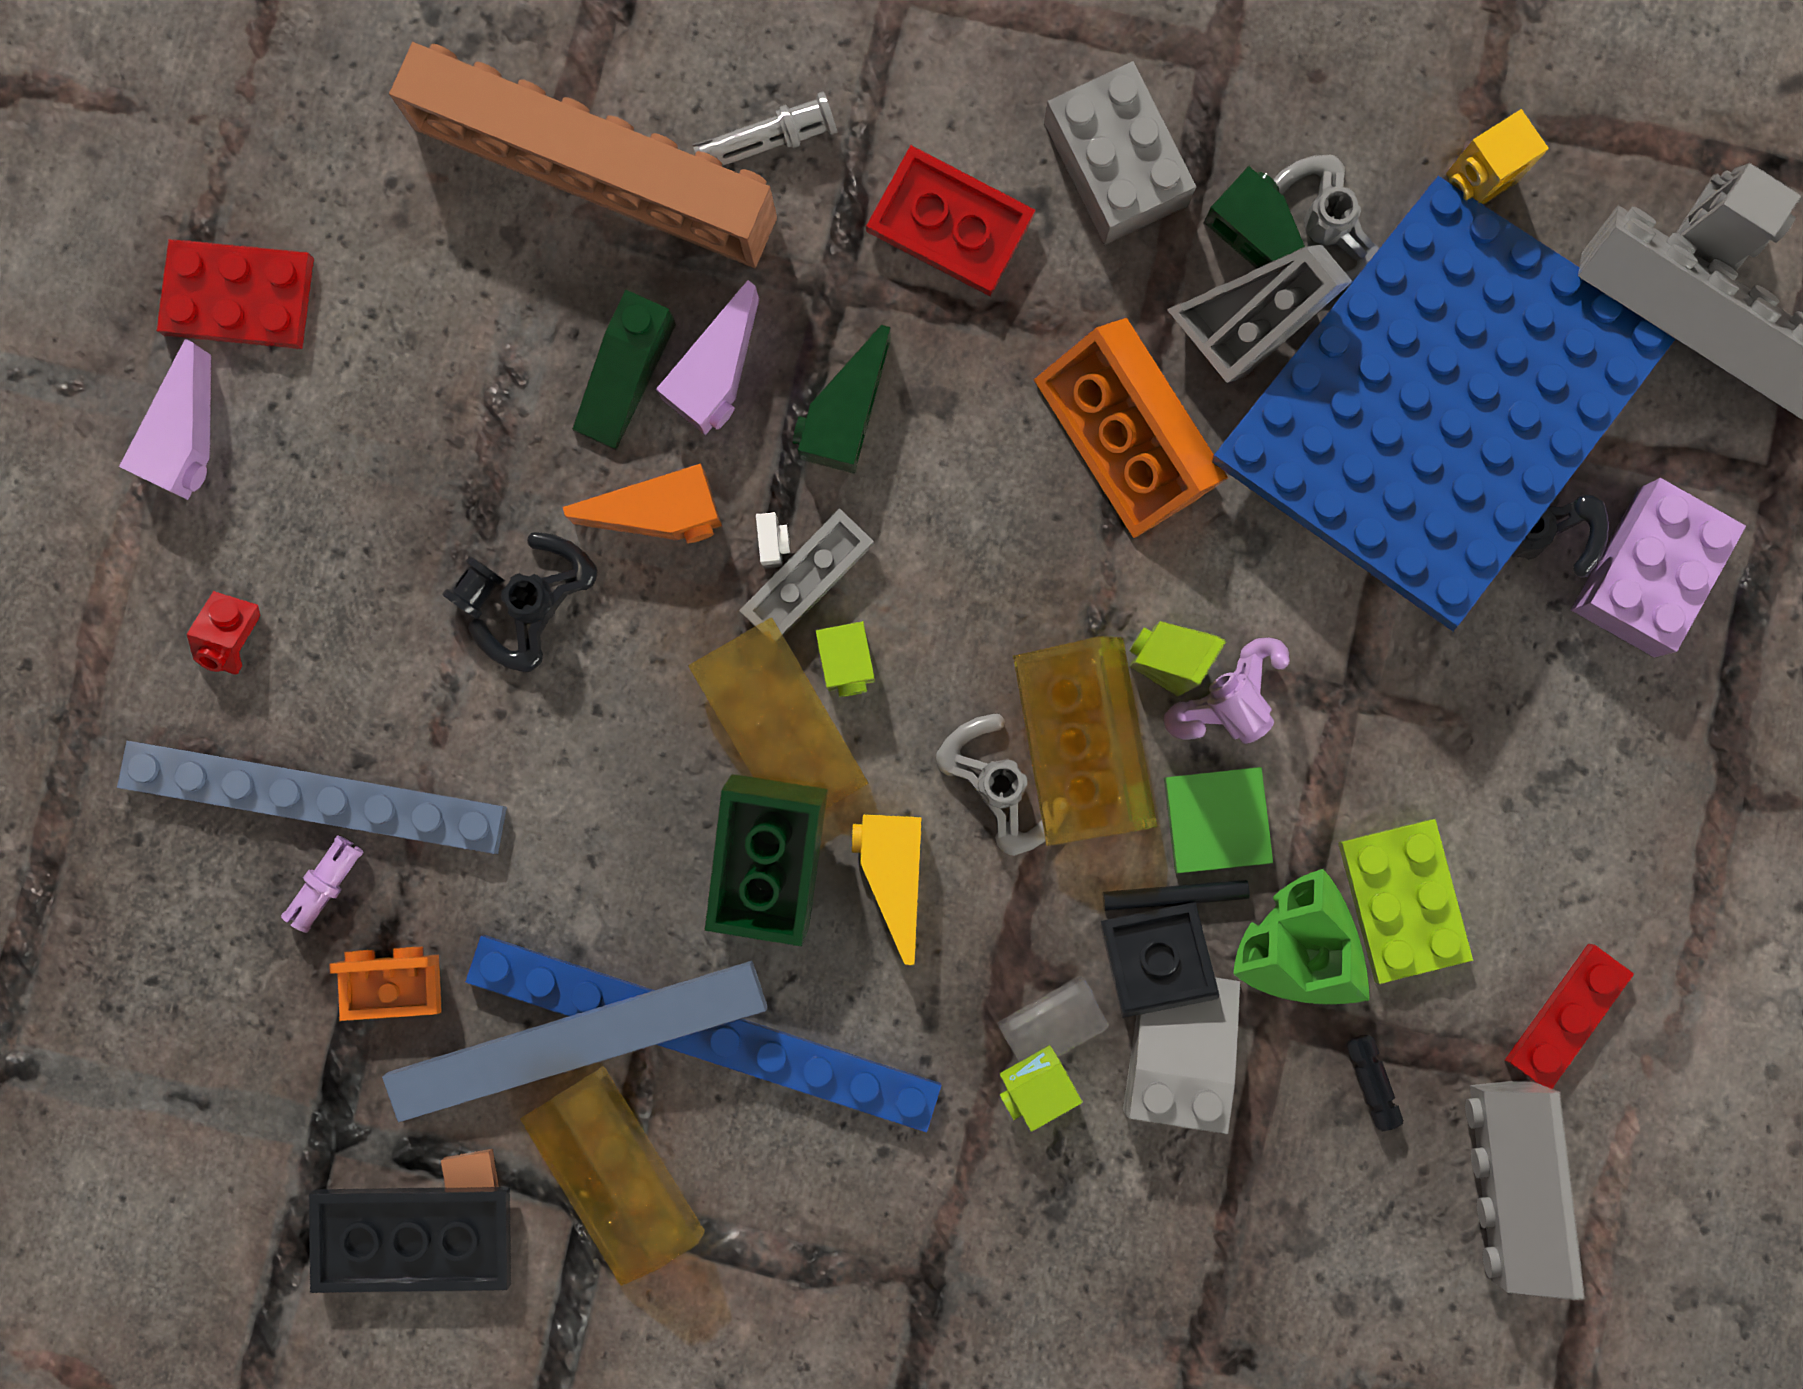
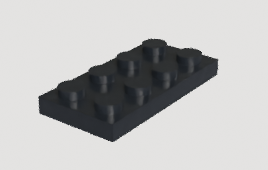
M510 1187L315 1189L309 1194L310 1293L508 1290L511 1285Z

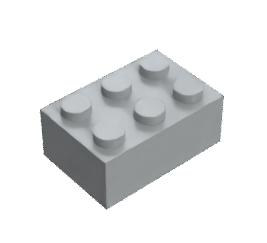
M1134 61L1047 101L1044 125L1104 245L1189 206L1196 185Z

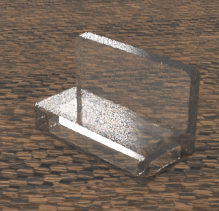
M1082 976L1075 978L997 1022L1019 1062L1051 1045L1055 1054L1059 1057L1103 1032L1109 1026L1094 999L1091 988Z

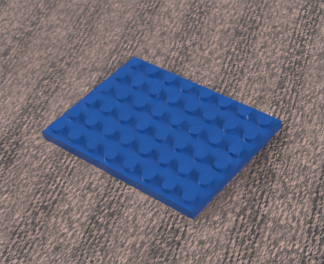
M1437 176L1216 451L1212 463L1454 632L1675 341V338L1578 277L1579 267L1474 198L1471 197L1465 201L1463 191Z

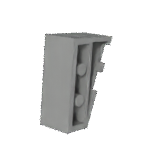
M1751 163L1734 168L1732 172L1724 171L1721 176L1714 174L1676 233L1685 237L1697 247L1694 254L1709 263L1713 259H1718L1736 271L1749 255L1755 258L1762 252L1770 240L1777 243L1787 233L1796 219L1790 213L1801 195Z
M1322 244L1308 246L1167 310L1222 378L1229 383L1246 377L1353 281Z

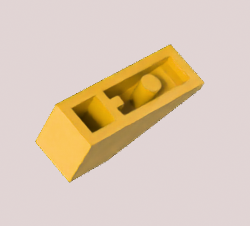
M863 814L862 824H853L852 853H861L860 864L904 964L914 965L922 817Z

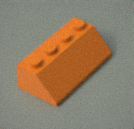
M1127 318L1096 327L1034 379L1133 538L1143 534L1192 504L1228 479L1225 471L1212 463L1213 452Z

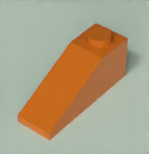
M701 463L562 507L565 517L575 525L673 540L685 538L686 543H694L710 538L714 535L712 529L722 526L708 478Z

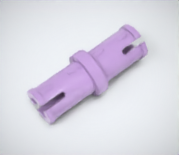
M337 835L334 843L315 870L309 869L304 875L303 879L306 883L287 910L282 913L281 918L287 923L292 920V927L308 933L311 925L329 899H336L342 891L339 885L357 859L362 856L363 850L358 846L353 848L352 845L354 843Z

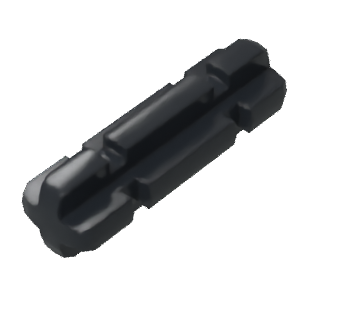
M1361 1035L1349 1040L1347 1048L1352 1061L1358 1064L1355 1070L1367 1104L1374 1108L1371 1111V1115L1376 1128L1381 1131H1390L1403 1125L1404 1120L1399 1106L1392 1102L1395 1099V1095L1384 1064L1376 1057L1380 1053L1374 1038L1369 1035Z

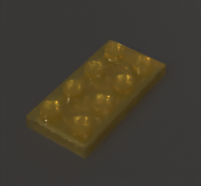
M772 617L688 665L754 778L828 789L826 808L869 784Z

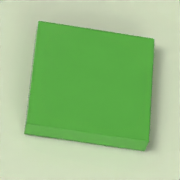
M1262 767L1164 778L1175 873L1273 863Z

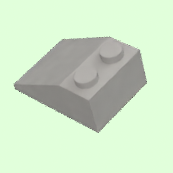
M1215 977L1220 994L1216 1000L1136 1015L1123 1111L1129 1119L1228 1134L1235 1087L1240 981Z

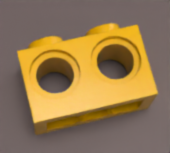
M1520 109L1473 139L1447 171L1446 175L1449 178L1450 184L1463 191L1465 201L1472 197L1478 203L1485 204L1517 184L1549 148L1523 110Z

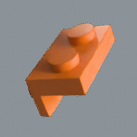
M423 946L394 948L393 958L375 959V950L344 952L345 961L330 963V974L338 973L340 1021L442 1013L439 954L424 955Z

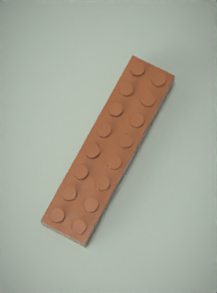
M415 42L411 43L389 95L415 131L756 269L777 220L771 187L766 185L767 181L760 175L745 169L740 170L739 173L722 167L721 161L704 152L697 151L694 156L679 150L678 145L674 141L663 135L653 133L651 137H647L637 133L632 125L621 118L609 115L605 120L590 114V110L585 105L574 99L565 97L561 102L548 97L542 88L529 81L519 80L518 84L501 78L500 72L485 63L475 62L472 66L459 61L453 52L440 45L431 44L427 48Z

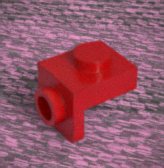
M213 591L186 634L193 660L207 670L213 672L222 670L238 675L242 668L239 652L261 616L259 606Z

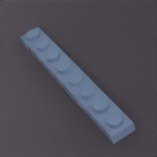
M126 741L117 788L492 854H498L507 810L506 806L134 741Z

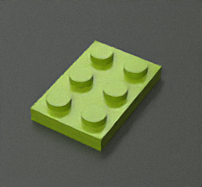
M1429 819L1338 842L1375 983L1390 982L1473 961L1436 819Z

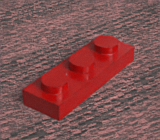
M1587 944L1505 1058V1061L1533 1082L1553 1089L1631 980L1634 973L1595 944Z

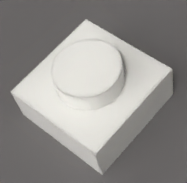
M775 512L756 514L760 562L764 569L782 567V554L790 553L788 526L779 525Z

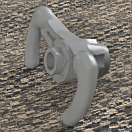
M1318 155L1298 160L1280 171L1273 180L1277 183L1279 192L1283 195L1292 184L1303 177L1316 174L1321 178L1318 197L1313 201L1304 218L1305 231L1312 241L1324 246L1337 244L1348 255L1357 260L1356 267L1345 272L1354 281L1379 250V247L1362 231L1358 219L1361 207L1358 205L1355 193L1349 188L1343 187L1345 167L1334 155Z
M1000 714L976 717L959 726L945 739L936 753L937 765L940 771L948 776L955 775L967 779L981 799L987 804L997 818V834L995 839L997 846L1003 852L1015 856L1030 851L1048 840L1058 829L1068 811L1069 804L1064 798L1054 799L1046 815L1034 828L1025 833L1019 832L1018 802L1022 800L1028 785L1027 776L1021 772L1016 762L1009 759L984 763L961 756L960 751L962 747L970 740L985 733L999 731L1005 724V720ZM970 767L980 770L981 773L977 778L976 775L973 772L968 771L967 768ZM996 776H1004L1008 779L1010 787L1006 793L1000 792L998 794L993 791L992 785ZM1009 807V822H1006V815L1001 808Z

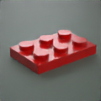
M910 145L868 221L866 232L991 297L1034 218L1035 209Z
M168 239L156 331L163 336L303 349L314 258L308 252Z

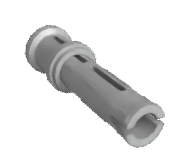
M823 91L817 93L815 100L793 108L783 105L779 107L780 110L776 111L777 116L698 144L695 143L693 147L695 153L700 151L710 154L721 161L722 166L784 144H787L788 148L793 147L794 149L799 147L800 142L804 139L824 132L833 135L837 133V129Z

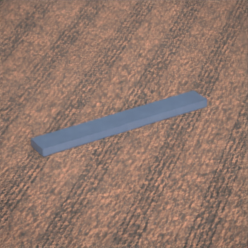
M749 961L389 1071L382 1078L397 1121L402 1122L766 1011L768 1006L753 961Z

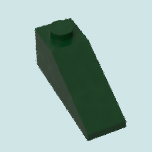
M1250 166L1241 173L1210 207L1204 223L1256 269L1305 247L1286 199L1279 192L1277 183L1267 174L1255 172Z
M625 290L605 331L572 428L573 431L617 450L676 326L668 308Z
M881 325L810 404L807 418L798 417L792 444L799 445L798 453L800 460L855 474L891 342L890 327Z

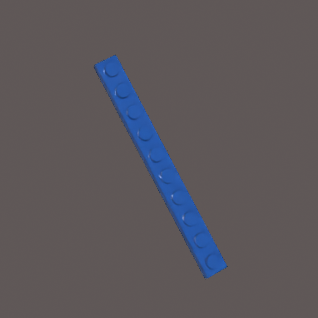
M486 935L480 936L465 983L567 1016H573L654 991L653 989ZM742 1018L656 1044L926 1133L942 1086L939 1082Z

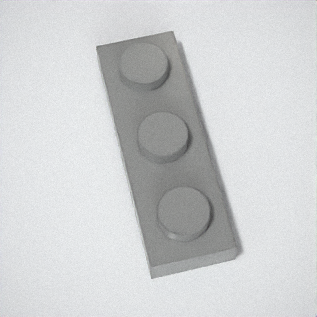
M839 508L739 611L771 643L776 645L874 545V541Z

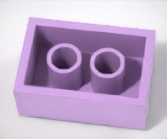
M1662 478L1640 487L1571 611L1652 657L1677 652L1745 530L1746 525Z

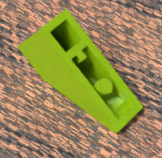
M1160 621L1154 626L1152 631L1143 627L1129 649V652L1136 655L1129 667L1176 696H1180L1200 685L1226 641L1215 635Z

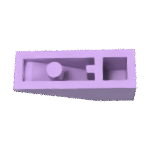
M749 280L746 281L656 389L662 401L704 435L712 427L715 429L721 428L734 411V406L731 404L736 399L759 302L756 287Z
M187 339L184 340L119 466L187 500L192 492L198 490L203 484L207 474L206 464L210 459L211 355Z

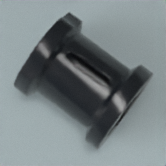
M469 556L466 560L467 569L452 590L446 589L442 595L474 618L479 619L482 615L481 606L496 585L502 586L506 580L472 556Z

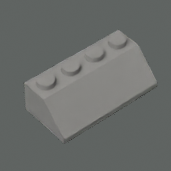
M1530 1080L1469 1085L1471 1098L1466 1099L1465 1112L1470 1128H1475L1477 1148H1472L1471 1163L1476 1178L1481 1179L1483 1197L1477 1199V1214L1481 1226L1487 1230L1488 1247L1483 1248L1482 1255L1488 1278H1492V1281L1507 1293L1572 1300L1585 1299L1560 1092Z

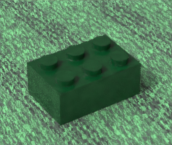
M735 774L730 776L721 790L704 931L802 947L810 927L828 789Z

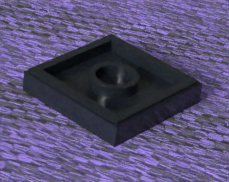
M1196 902L1101 921L1100 926L1122 1018L1219 998L1220 994Z

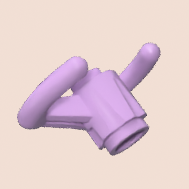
M1269 637L1257 638L1248 643L1241 650L1237 669L1234 673L1229 672L1217 678L1209 687V695L1200 700L1178 702L1165 713L1164 724L1167 732L1175 738L1189 740L1203 737L1206 732L1205 724H1223L1233 739L1239 738L1245 744L1263 737L1272 728L1274 720L1270 716L1271 707L1260 694L1263 658L1271 656V664L1274 668L1285 669L1289 664L1288 648L1282 641Z

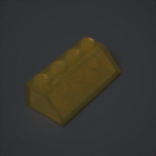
M1098 636L1014 655L1013 660L1046 846L1158 827L1123 637Z
M604 1065L520 1118L621 1286L658 1270L699 1244L705 1230Z

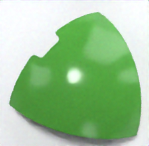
M1317 870L1300 877L1273 896V900L1276 903L1275 908L1260 925L1252 922L1248 926L1237 951L1233 974L1257 990L1292 1001L1313 1004H1348L1368 1001V974L1360 938L1346 902L1325 870Z

